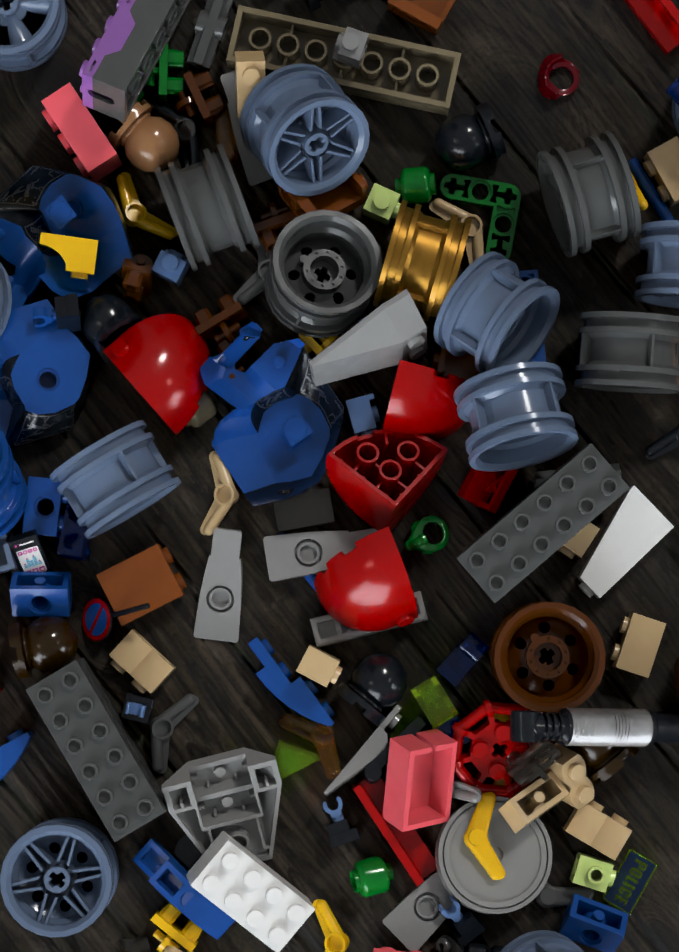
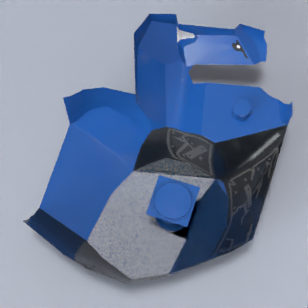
M32 166L0 194V255L16 266L15 275H8L12 289L11 310L29 304L41 279L53 292L60 296L77 293V297L95 290L120 269L125 258L132 259L133 250L124 217L112 189L108 186L74 173L49 167ZM41 232L98 240L94 275H88V280L71 278V272L65 271L66 264L60 254L52 248L39 244Z
M54 298L12 309L6 329L0 337V430L5 435L10 448L72 430L80 417L93 384L98 356L95 347L88 343L81 331L70 332V328L58 329L57 321H53L44 327H34L32 308L42 306L53 310L55 309Z
M252 321L239 330L240 336L222 354L209 357L201 366L200 372L204 385L236 408L219 422L211 444L253 506L295 496L320 482L326 469L327 454L335 447L343 422L344 406L328 383L319 386L314 385L309 361L312 359L304 348L305 344L298 338L274 343L245 373L236 370L235 363L260 338L261 331L263 330L257 323ZM233 373L235 378L231 379L229 375Z

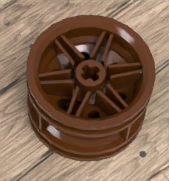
M539 601L525 604L513 610L501 621L494 632L490 644L489 660L492 674L498 686L508 697L533 711L558 712L561 708H575L581 705L594 693L601 682L605 670L606 652L603 639L597 627L587 615L575 607L563 603ZM541 622L549 624L550 629L547 633L540 632L539 624ZM567 635L575 637L574 645L568 646L565 643ZM523 638L526 641L525 648L517 649L515 647L516 639ZM541 649L545 651L551 650L552 654L549 656L551 661L549 663L539 661L538 658L542 656L540 653ZM570 664L577 665L578 670L574 675L567 672V667ZM520 667H525L528 670V675L525 678H519L517 675V670ZM546 680H551L554 683V687L550 691H546L543 688V683Z

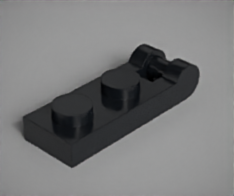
M418 716L398 736L407 734L416 736L417 732L423 731L426 723ZM389 745L366 767L364 779L367 783L375 784L380 780L382 769L388 763Z

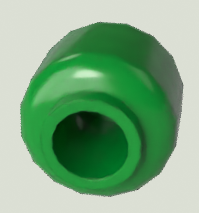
M425 166L404 168L400 173V178L395 179V191L402 195L403 200L408 201V205L429 203L432 195H436L435 173H430V170Z
M373 856L355 862L353 870L349 871V878L354 892H359L360 895L367 898L388 891L390 880L394 879V873L390 863L385 864L381 857Z

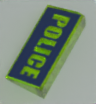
M630 848L616 873L613 886L608 887L602 899L631 915L658 864Z

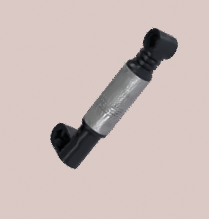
M568 707L561 708L558 712L511 710L510 741H555L565 746L645 747L651 746L654 742L679 743V712L656 711V714H654L651 710Z

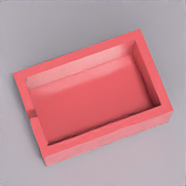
M70 82L41 101L45 107V110L41 113L54 133L60 130L61 133L57 137L69 155L76 154L77 157L72 160L83 176L99 181L123 165L118 154L86 106L83 105V101Z
M439 729L417 732L416 736L407 734L390 738L383 819L401 832L436 825L449 820L458 744L456 740Z

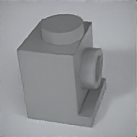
M347 26L345 33L341 32L338 35L332 60L360 69L369 43V33Z

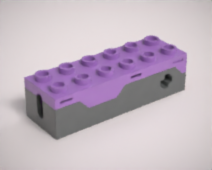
M118 0L115 15H110L106 21L105 33L102 38L98 37L95 40L91 58L89 61L85 60L80 68L79 76L82 77L80 92L82 93L83 105L125 122L191 0Z

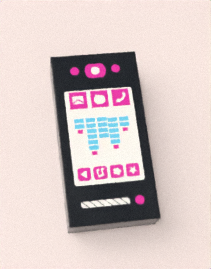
M36 529L8 537V544L21 572H53Z

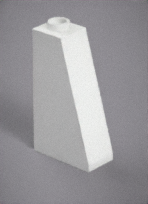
M635 485L625 492L577 577L582 582L578 585L579 588L589 598L593 595L596 598H601L674 528Z

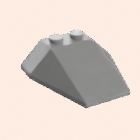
M405 289L380 305L309 361L312 381L315 386L399 365L400 360L408 361L411 359L413 361L420 358L426 352L425 349L428 348L427 327L408 290Z
M243 747L186 762L161 785L169 813L202 855L219 834L225 831L261 861L272 859L282 780L275 756Z

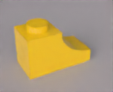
M41 232L39 244L52 248L60 254L66 264L65 271L71 272V278L88 280V275H94L98 240Z

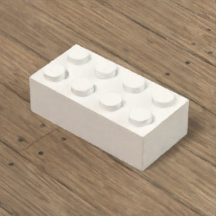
M225 831L219 834L186 874L190 886L275 952H280L315 910L307 896Z

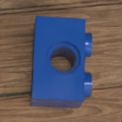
M28 476V501L24 511L22 533L36 529L38 535L60 537V533L65 532L67 515H63L64 503L68 504V501L64 494H59L57 490L60 485L59 481L52 482L50 478ZM50 499L54 503V510L51 514L44 515L40 510L41 503L44 500Z
M13 572L9 588L12 616L70 617L73 600L70 572Z
M574 893L563 913L559 933L573 941L602 952H615L625 936L629 914Z

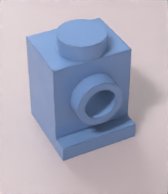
M161 250L152 267V272L154 275L180 287L190 267V263L184 255L175 250Z
M373 393L345 401L354 435L371 434L373 430H377L376 423L381 422L376 405H370V402L375 399Z

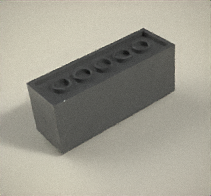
M592 443L586 444L456 556V559L492 601L496 603L630 487Z
M85 658L71 662L26 689L27 694L114 842L168 810L160 785Z

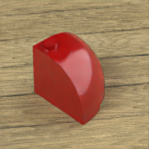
M177 314L155 315L130 327L103 350L134 388L177 435L200 407L197 403L203 390L207 391L208 388L204 385L200 368L206 362L210 353L207 343L202 336L198 335L194 324L187 318Z
M400 360L383 429L397 432L396 434L414 436L415 434H421L434 441L452 435L466 422L459 418L456 410L457 405L453 397L457 387L466 380L452 374L442 378L438 376V372L433 368Z
M385 429L373 430L371 434L359 437L355 435L334 447L327 454L326 471L338 495L360 518L377 531L388 526L390 531H392L411 510L434 479L448 452L446 447L421 434L410 436L396 434L397 432Z
M389 526L356 541V547L344 555L340 551L326 563L328 569L324 573L318 572L315 578L314 588L321 605L333 619L346 627L360 631H380L397 625L399 627L407 626L414 622L415 618H418L417 604L411 583Z

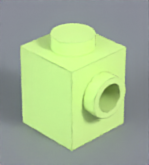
M374 183L363 207V215L388 226L392 218L395 220L397 218L401 205L399 203L401 194Z
M577 852L569 879L572 883L606 893L607 887L613 886L616 870H613L614 865L610 861Z

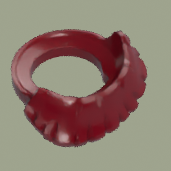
M553 53L546 56L538 71L539 91L544 98L549 100H556L559 96H567L573 93L579 85L580 75L577 67L571 61L565 60L562 53H555V55ZM559 67L568 69L573 77L571 86L564 90L555 87L549 81L551 70Z

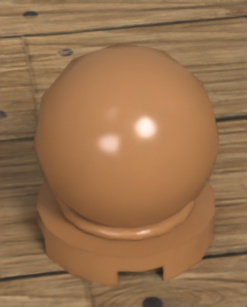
M143 99L141 103L137 102L133 106L125 122L120 121L123 125L115 134L111 131L107 139L114 149L124 146L126 157L134 167L144 172H155L154 168L159 166L162 171L169 167V162L173 161L174 163L179 154L180 143L178 133L170 122L161 117L151 116L150 113L153 107Z

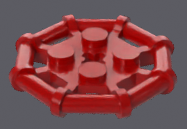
M489 699L483 700L481 706L461 721L454 722L451 727L453 729L452 738L458 742L455 774L463 783L479 788L482 793L493 792L496 796L511 799L536 779L546 774L541 765V753L548 749L549 741H510V720H506L507 722L499 721V719H494V714L510 715L511 710H531L520 704L491 702ZM487 716L488 720L474 731L469 729ZM464 736L470 738L471 745L467 753L461 754ZM498 743L500 746L505 744L504 752L502 754H493L494 744ZM537 743L535 760L532 762L528 760L529 745ZM472 762L479 770L475 779L463 764ZM522 767L529 769V771L511 783L509 778ZM486 777H491L495 780L503 779L504 785L483 784Z

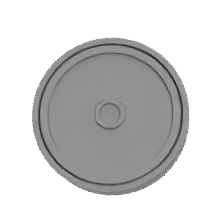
M496 796L487 835L506 872L503 879L493 880L464 843L463 836L477 803L468 802L456 809L450 815L449 820L442 825L436 840L435 865L442 885L459 904L479 913L503 914L526 906L542 891L547 883L552 867V845L544 824L538 817L515 834L498 811L510 800L506 797Z

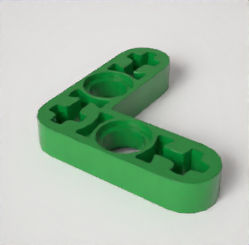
M459 174L446 175L441 180L439 186L441 196L448 201L492 209L485 254L490 252V250H495L498 239L492 240V235L500 239L509 238V242L503 240L501 251L506 252L504 257L509 259L521 201L519 189L509 183ZM450 181H456L457 187L464 188L465 182L470 183L467 190V198L462 197L464 191L455 190L454 194H449V189L444 188V185H449ZM477 185L485 186L488 190V196L483 200H477L472 195V189ZM493 187L498 188L496 194L505 195L506 191H511V196L516 197V200H511L510 204L507 205L504 204L503 198L496 197L495 203L490 202L493 195ZM499 218L508 219L511 223L510 230L505 233L497 231L495 221Z

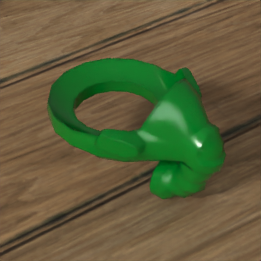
M431 515L415 521L410 528L411 535L405 542L404 548L408 551H421L426 555L441 550L449 539V530L446 523L441 518ZM427 523H436L442 529V539L437 544L428 543L426 536L423 534V528Z

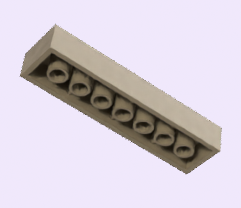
M238 5L226 58L228 68L235 70V51H263L266 76L287 65L311 64L324 69L345 94L448 116L461 53L369 33V43L360 69L332 60L338 35L341 32L345 33L346 28Z

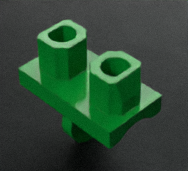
M168 44L159 59V67L154 68L146 83L147 87H154L155 78L159 77V101H167V96H178V93L183 91V78L168 77V68L183 69L184 52L168 49Z

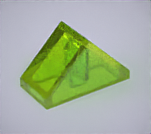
M435 675L410 690L434 729L459 714Z
M279 740L274 755L281 779L321 759L317 751L283 740Z

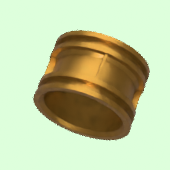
M402 200L373 306L378 307L380 302L385 303L407 289L417 309L421 310L424 314L423 320L428 321L430 316L437 318L445 297L456 282L472 219L466 218L465 223L457 221L458 215L452 214L450 220L444 221L423 215L420 211L422 205L416 204L415 209L407 207L408 201Z

